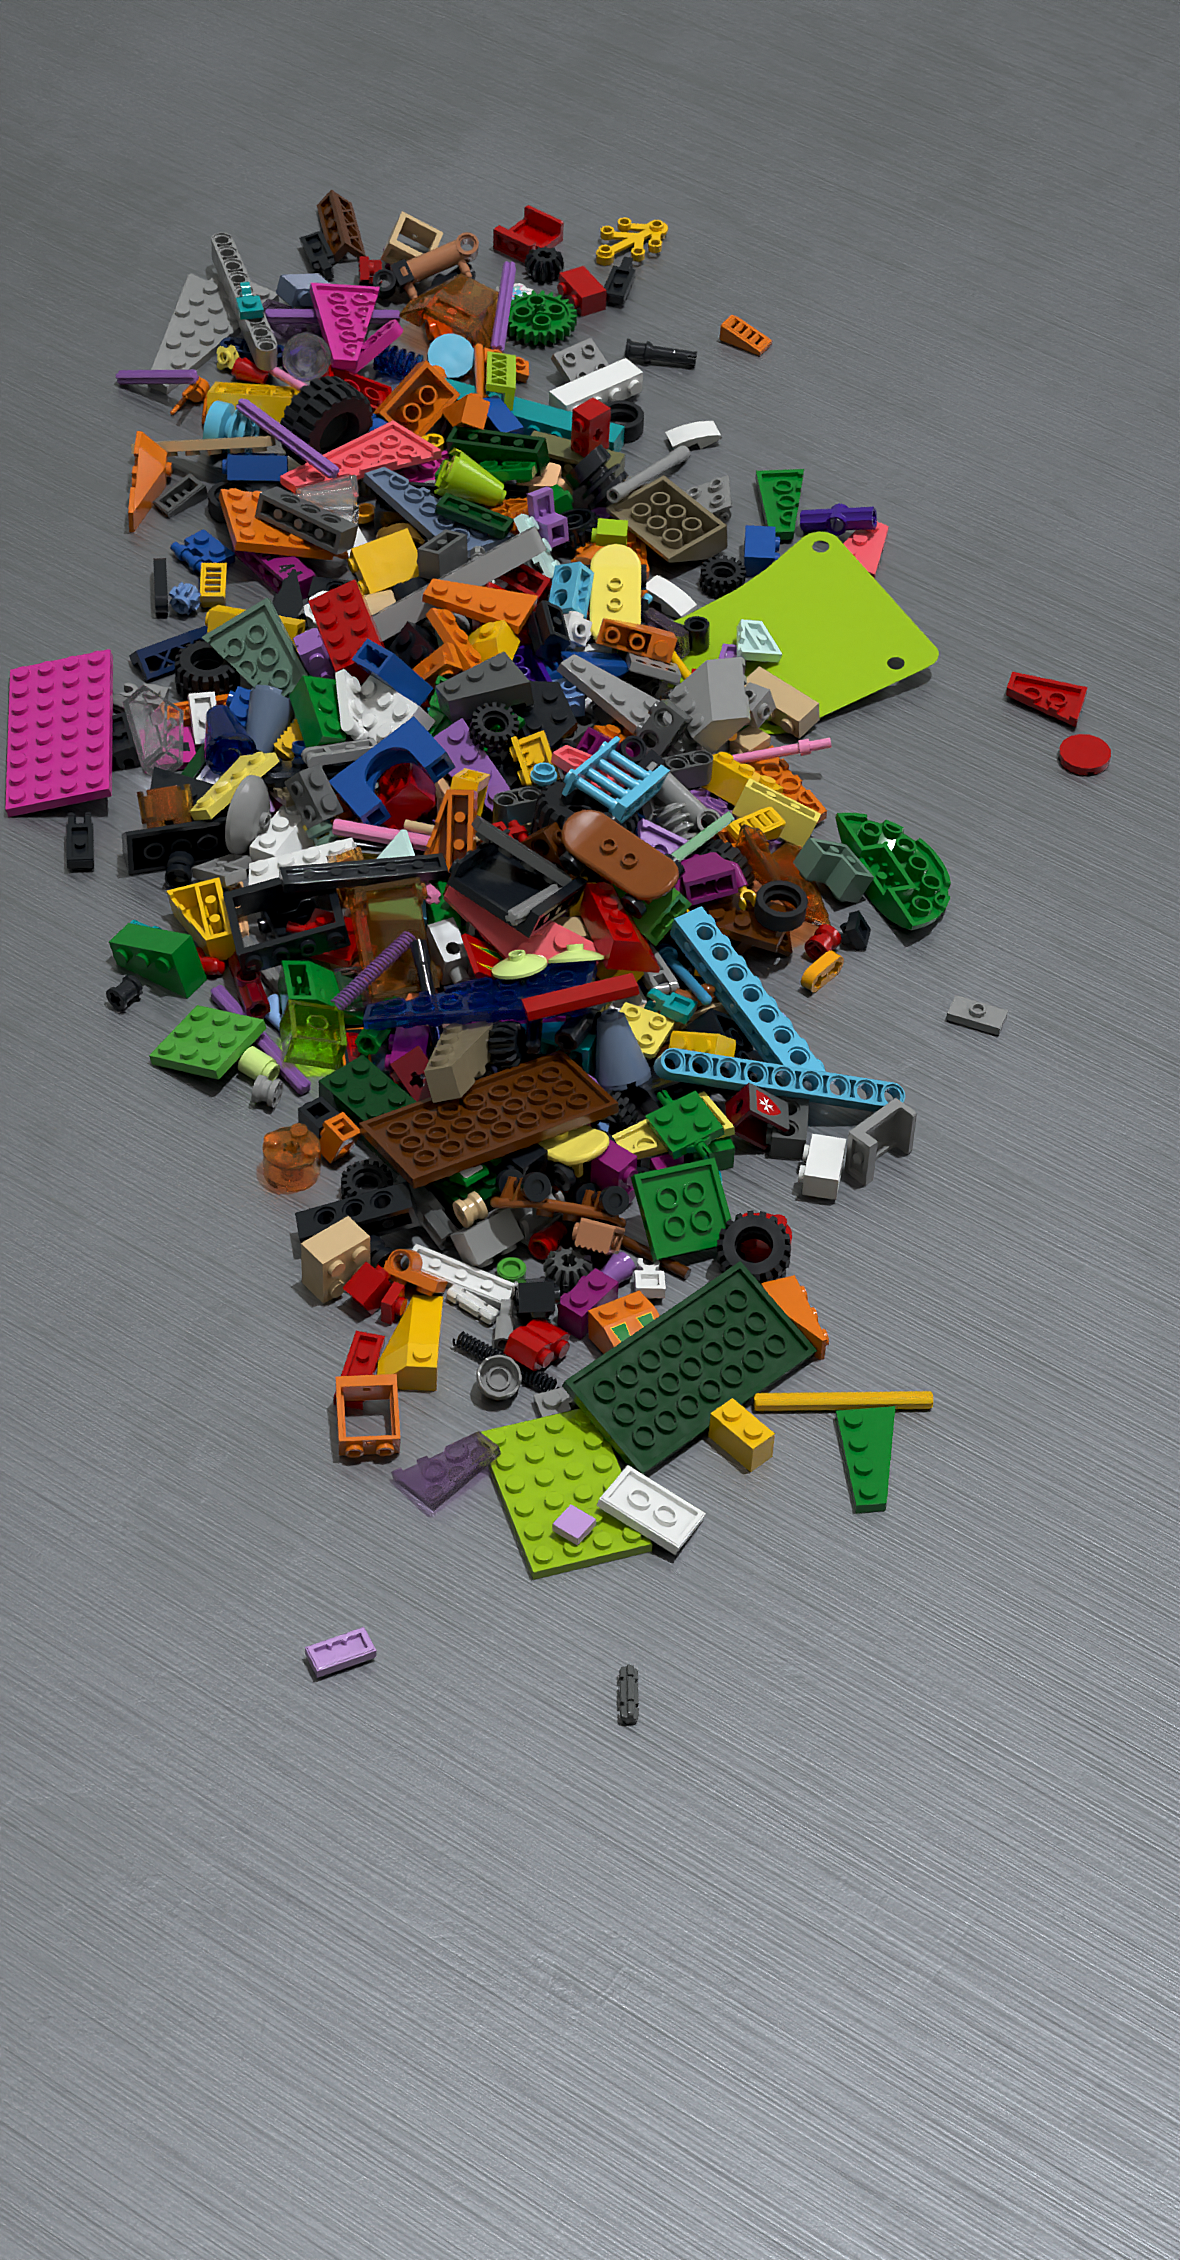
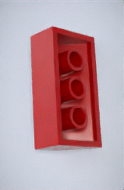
M604 882L596 884L586 883L579 913L598 953L604 955L602 962L605 968L659 973L660 967L645 936L639 931L631 915L622 906L621 898L614 886Z

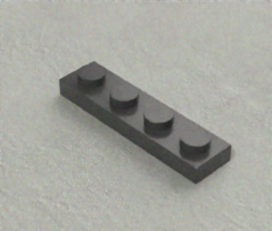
M477 815L471 825L477 831L476 837L487 844L491 841L499 845L497 850L510 859L513 855L522 860L520 865L528 871L534 873L535 870H538L544 874L542 878L550 885L557 883L564 887L572 881L567 872Z

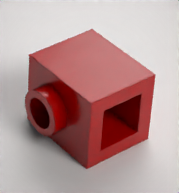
M365 1262L343 1286V1289L354 1301L373 1315L381 1306L382 1299L392 1285L388 1281L392 1276L380 1265L374 1268L368 1262Z

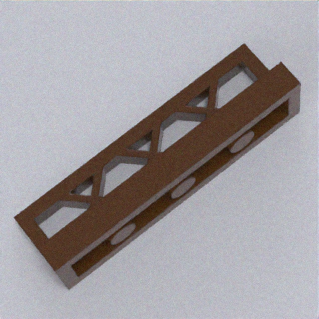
M330 190L317 204V209L325 239L334 255L335 262L338 263L347 252L358 259L359 256H366L352 203L333 190Z

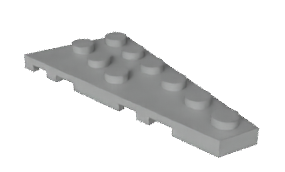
M575 654L560 663L556 670L632 734L642 722L645 724L650 717L648 711L656 701L660 702ZM666 711L663 715V721L668 726L672 722V716ZM686 728L666 757L697 751L699 743L692 738ZM650 733L648 742L653 747L657 744V737L655 734Z

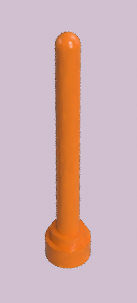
M478 343L474 346L476 394L487 398L489 396L486 394L484 348L482 344Z

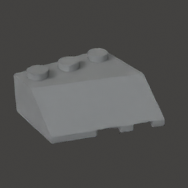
M743 657L706 660L668 694L676 706L693 718L687 729L692 738L711 754L751 720L749 698L745 694L747 677L743 674V667H745V659Z

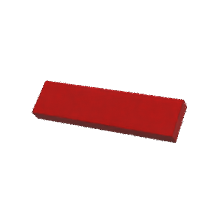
M633 973L521 1000L528 1021H533L637 996L640 992Z

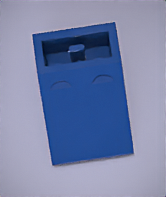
M561 651L562 655L556 662L542 660L551 680L565 678L556 670L560 663L573 654L619 679L624 677L626 672L630 671L628 665L617 653Z

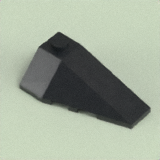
M710 1008L686 1026L688 1032L721 1034L736 1040L734 1057L754 1060L750 1058L749 1054L753 1050L752 1044L730 1015ZM720 1067L721 1075L730 1078L729 1070L725 1067ZM747 1072L748 1078L752 1082L758 1081L754 1072Z

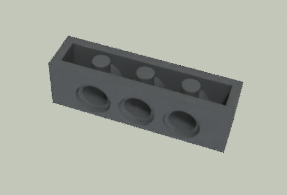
M277 486L259 494L255 513L256 517L335 555L354 548L358 530L357 524Z

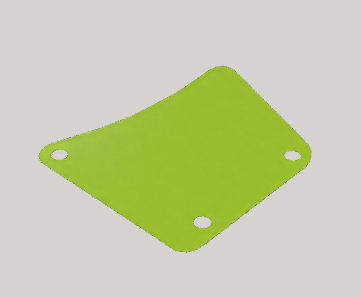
M814 532L804 536L767 569L738 589L682 618L674 620V622L684 625L685 620L689 617L701 616L706 618L710 624L709 647L701 652L687 650L684 647L682 635L673 632L677 638L674 651L690 672H692V668L697 669L706 660L719 659L723 644L737 645V626L741 619L762 621L783 655L779 662L747 660L745 676L748 677L760 666L818 702L819 718L926 669L934 664L939 656L936 646L837 536L828 532ZM817 541H825L829 544V549L825 552H816L813 550L812 545ZM617 649L618 655L626 661L627 652ZM893 657H899L905 663L901 669H891L887 665L888 660ZM663 681L674 688L678 685L667 681ZM767 720L759 727V729L767 734L785 733L780 726L770 725Z

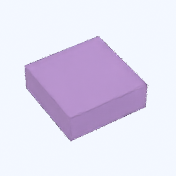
M570 1505L552 1524V1531L578 1546L596 1526V1519Z

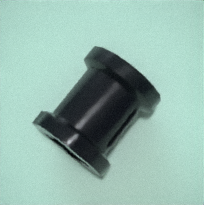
M126 975L122 978V983L106 991V997L115 1009L123 1010L127 1007V1002L143 994V987L137 978L132 975Z

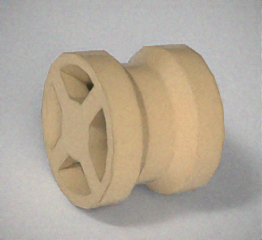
M475 1191L469 1193L465 1200L459 1199L453 1202L455 1215L465 1228L472 1226L477 1219L483 1220L488 1217L486 1205Z

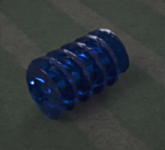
M389 345L374 358L373 369L387 373L390 376H396L398 379H404L417 363L424 361V357L419 354L415 358V352L410 351L407 354L405 348L399 351L398 346L394 345L391 347Z

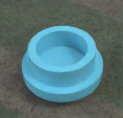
M538 763L531 771L530 779L537 785L546 787L557 781V772L552 764Z

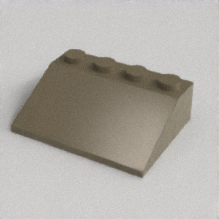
M664 475L606 508V512L616 520H628V530L669 563L708 559L727 548V525Z

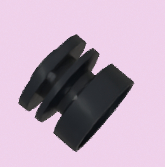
M601 444L592 450L563 478L573 491L582 486L586 487L587 490L581 496L582 501L591 494L595 497L587 505L591 510L608 501L607 491L615 485L624 482L629 476L624 471L616 478L614 473L621 467L619 463L609 469L605 466L610 460L611 455Z

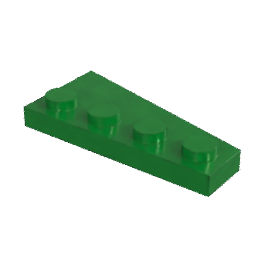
M895 1406L836 1411L835 1421L855 1513L886 1511Z

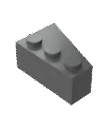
M505 652L435 686L439 708L452 724L461 718L464 721L472 719L473 712H476V708L479 706L482 708L484 703H488L489 707H491L492 702H497L496 707H500L502 703L506 705L505 710L509 706L525 703L526 706L534 704L530 681Z

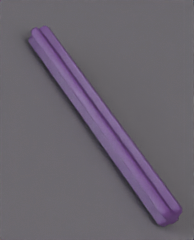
M506 261L503 264L491 341L492 350L495 349L501 352L504 351L516 273L513 261L510 263Z
M266 309L264 312L268 323L319 324L315 309ZM374 310L370 324H386L391 320H397L400 323L401 314L399 310Z
M243 398L238 400L236 409L327 478L335 479L337 477L339 468L249 400Z
M218 985L216 988L213 987L211 989V998L223 1011L247 1016L244 1008L224 986ZM263 1032L253 1042L255 1047L277 1061V1064L280 1065V1074L298 1094L303 1095L311 1090V1082L274 1041Z

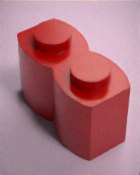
M534 1318L526 1326L516 1328L508 1336L504 1354L536 1371L542 1367H547L550 1362L563 1358L570 1347L568 1342L570 1334L543 1318Z

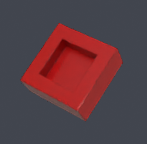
M393 1282L381 1301L382 1322L392 1325L397 1316H401L407 1306L405 1285Z

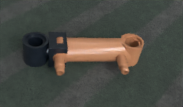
M465 232L460 234L456 240L408 261L403 259L391 264L390 270H378L375 272L372 280L373 287H380L378 297L380 299L392 297L397 287L399 293L406 291L412 303L415 304L417 303L418 295L414 288L415 283L458 265L465 279L470 280L472 275L467 263L474 261L478 256V238L472 233ZM469 244L473 249L465 251L461 246ZM388 281L390 285L384 288L379 286V282Z

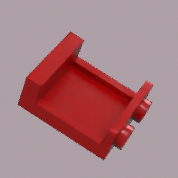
M527 205L524 207V218L510 229L500 225L493 229V249L525 263L529 250H535L536 246L540 248L545 246L553 248L563 241L564 222Z

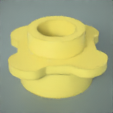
M230 345L228 348L218 347L216 351L217 368L219 370L233 368L236 359L239 357L235 346Z

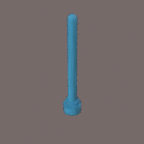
M669 943L659 944L655 949L666 965L673 970L702 1004L709 1005L712 1002V997L677 960V950Z

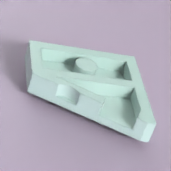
M741 619L737 626V657H743L745 660L779 662L783 654L763 622Z

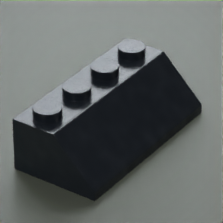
M227 816L122 833V851L128 874L135 875L166 870L168 868L169 855L175 851H184L194 857L195 865L231 854L225 840Z

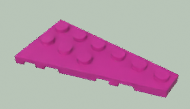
M326 283L310 284L309 292L332 368L340 370L356 369L380 287Z

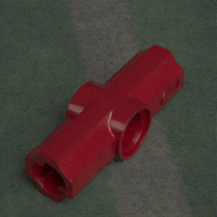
M234 952L228 958V967L237 988V998L242 1002L247 1016L264 1019L265 1015L270 1012V1004L261 983L260 971L244 976L237 953Z

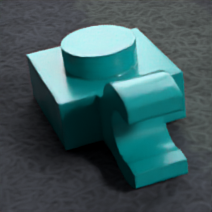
M240 282V297L236 298V308L240 320L264 318V309L260 296H252L250 282Z
M652 988L648 992L647 997L654 999L655 1002L649 1000L644 1008L653 1012L661 1010V1015L686 1025L696 1012L698 1002L674 992L668 996L660 990Z

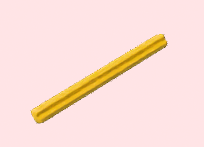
M931 1391L756 1393L753 1400L756 1411L851 1410L895 1406V1409H931L934 1402Z

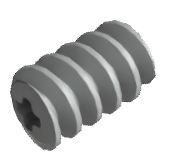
M686 803L669 804L653 812L654 814H660L656 817L655 821L658 824H663L662 828L686 840H690L697 834L688 833V830L694 824L684 822L690 816V813H681L680 811L686 806Z

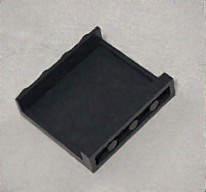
M505 829L503 832L509 835L511 830ZM492 841L489 844L481 842L477 849L474 851L469 850L462 859L457 858L449 869V873H451L447 882L449 886L528 938L575 906L586 887V883H588L587 880L579 876L564 887L558 884L561 889L531 909L526 920L512 926L511 922H506L505 916L508 915V910L549 887L550 884L542 878L544 874L538 870H535L534 873L528 871L520 865L522 860L514 855L511 859L497 850L499 845Z

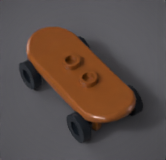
M582 810L568 817L563 825L561 832L562 842L567 851L559 857L562 866L573 876L579 877L585 871V864L626 892L620 899V902L624 909L637 919L642 918L647 912L646 906L642 902L643 900L649 905L654 899L665 896L685 874V869L677 858L668 853H661L624 828L619 820L608 812Z
M505 1169L496 1177L495 1187L501 1196L500 1198L493 1197L490 1200V1205L494 1208L537 1209L536 1215L553 1218L555 1212L563 1214V1220L580 1222V1217L621 1228L626 1227L625 1219L619 1218V1215L627 1209L629 1196L626 1190L620 1186H608L601 1191L600 1187L594 1183H581L573 1192L574 1203L546 1199L551 1191V1183L549 1178L543 1173L530 1172L523 1176L518 1170Z

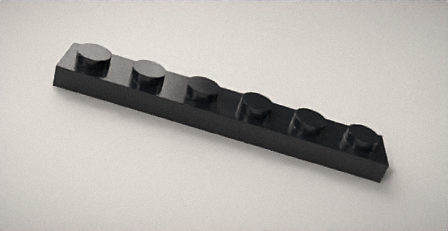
M443 853L279 867V878L284 893H298L301 891L448 879V868Z

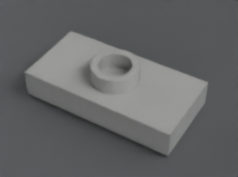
M955 995L947 1012L946 1020L999 1035L1007 1019L1008 1010Z

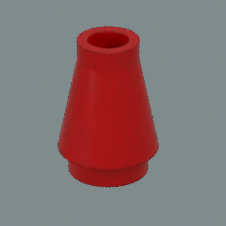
M238 357L231 372L236 377V380L263 385L266 384L269 377V372L260 370L255 363L246 357L243 359Z
M556 1221L545 1229L533 1234L528 1245L531 1254L537 1259L544 1260L548 1258L550 1251L556 1252L562 1239L567 1235L566 1226Z

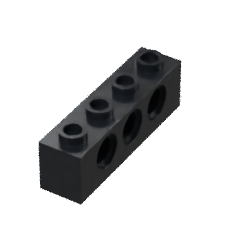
M407 1181L295 1213L301 1243L347 1216L369 1236L377 1235L380 1237L420 1226L415 1198Z

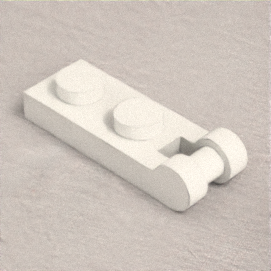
M345 669L335 673L341 729L348 735H351L354 741L367 739L368 731L363 728L361 713H363V706L359 696L361 691L360 683L356 677H352Z

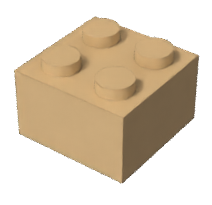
M349 1216L301 1243L302 1283L323 1304L332 1298L339 1297L345 1291L343 1286L365 1262L370 1264V1236Z

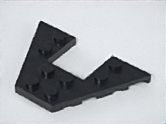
M530 681L534 704L526 706L525 703L513 705L511 708L514 714L516 713L525 720L526 724L521 728L524 737L544 730L551 750H556L562 744L564 738L570 736L578 729L577 721L559 682ZM502 749L501 753L498 754L496 752L488 754V757L510 789L521 783L517 772L521 770L519 761L514 762L510 749L506 752Z

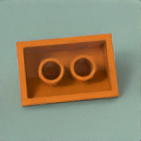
M426 360L417 363L373 413L387 423L394 420L416 435L423 437L443 415V409L453 404L460 394Z

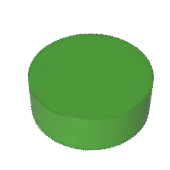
M515 1257L504 1258L497 1265V1277L514 1283V1279H525L526 1265L522 1260Z

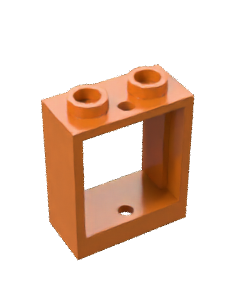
M397 1374L335 1376L339 1456L357 1458L368 1454L390 1456L394 1453H400ZM389 1400L391 1435L346 1437L344 1401Z

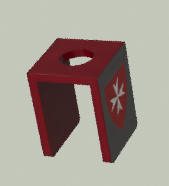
M751 1083L745 1085L725 1103L726 1117L735 1127V1135L763 1150L768 1148V1145L765 1144L767 1123L784 1132L789 1130L788 1103ZM741 1101H743L742 1108L738 1106Z

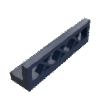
M205 625L136 650L129 655L132 665L139 664L145 681L175 670V662L168 659L170 652L185 648L186 645L189 643L193 644L195 641L204 642L205 640L202 636L207 634L208 627ZM156 658L162 661L159 670L150 673L146 660Z

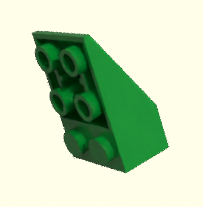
M282 960L277 986L284 1023L366 1025L367 1017L362 994L357 996V999H354V1002H351L344 1011L338 1009L334 1001L331 1003V999H334L343 988H346V985H349V982H352L351 979L310 961Z

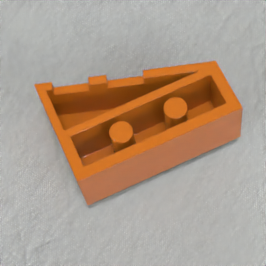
M446 790L431 837L426 845L427 848L424 855L443 853L448 873L451 865L457 858L462 859L469 850L474 851L476 849L477 837L475 834L477 831L471 825L477 816L478 793L475 790Z

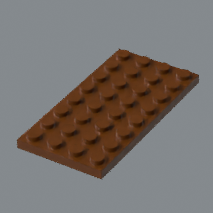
M560 1049L519 1064L517 1067H511L475 1080V1083L461 1098L433 1103L432 1097L360 1122L359 1129L360 1133L415 1189L444 1177H450L468 1168L477 1167L482 1163L503 1157L519 1149L530 1147L543 1140L554 1138L570 1130L578 1129L594 1121L605 1119L610 1115L618 1113L619 1106L618 1102Z

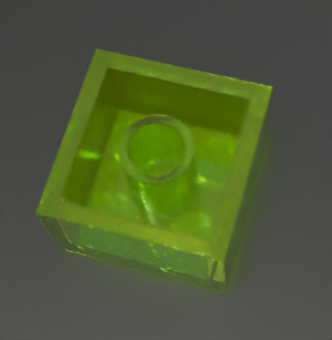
M288 999L279 1023L283 1062L323 1069H339L347 1048L343 1011L335 1006Z

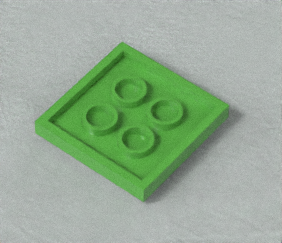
M197 1005L157 1046L149 1057L153 1065L219 1080L267 1028L263 1019Z

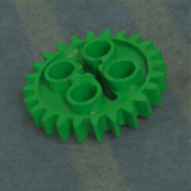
M533 290L531 295L522 292V297L514 295V300H511L507 331H509V336L516 335L517 341L523 338L524 343H528L531 340L534 345L538 341H542L546 345L549 340L552 343H556V338L563 341L564 336H570L571 331H575V326H577V310L574 309V304H569V299L562 300V295L554 297L553 292L545 295L543 290L540 294H536Z

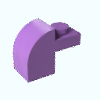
M546 486L528 493L529 517L532 516L538 523L540 529L537 531L541 538H545L551 548L569 541L567 517L555 512L553 489Z

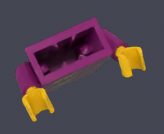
M716 852L700 856L698 854H691L687 859L680 861L685 869V874L678 880L674 888L692 905L736 894L739 891L738 905L741 910H746L745 900H749L752 906H755L756 893L746 888L748 883L737 863L723 859Z

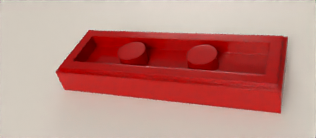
M356 1331L341 1376L375 1375L385 1344V1336ZM336 1391L333 1397L334 1405H336ZM344 1401V1407L363 1410L366 1401Z

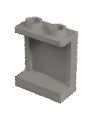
M895 1098L850 1130L844 1171L864 1186H867L873 1181L875 1161L893 1147H898L904 1153L909 1154L913 1148L917 1113L910 1106Z

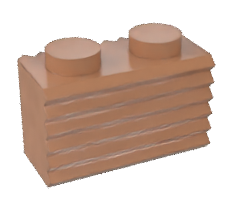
M581 1218L580 1223L576 1222L572 1239L575 1240L576 1247L605 1255L618 1254L625 1228Z

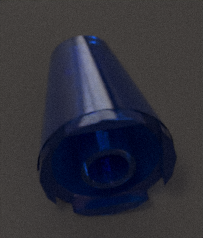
M215 705L206 713L204 760L214 774L222 776L240 756L253 755L257 753L255 742L231 709L226 705Z

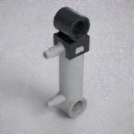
M628 736L615 749V751L646 771H654L665 763L653 749L646 753V744L638 736ZM626 747H629L633 751V757L629 756L626 753ZM670 772L660 791L655 795L665 805L686 803V806L680 811L681 813H690V816L684 820L685 823L694 824L688 830L689 833L698 834L704 829L701 825V819L710 825L721 817L715 810L707 809Z

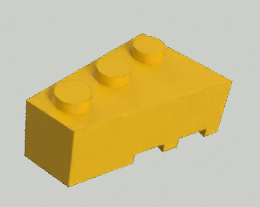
M219 877L166 891L173 915L189 935L192 936L197 945L203 949L207 957H215L223 961L230 958L236 952L224 901V892Z

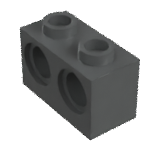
M669 699L661 700L660 702L656 701L648 711L650 717L645 724L642 722L633 733L634 736H638L646 744V753L653 749L661 758L668 755L693 719ZM666 711L672 716V722L669 726L663 721V715ZM650 733L655 734L657 737V744L654 747L648 742Z
M776 1096L788 1103L789 1130L784 1132L775 1126H772V1128L767 1127L765 1144L771 1145L770 1157L802 1159L807 1138L809 1099Z

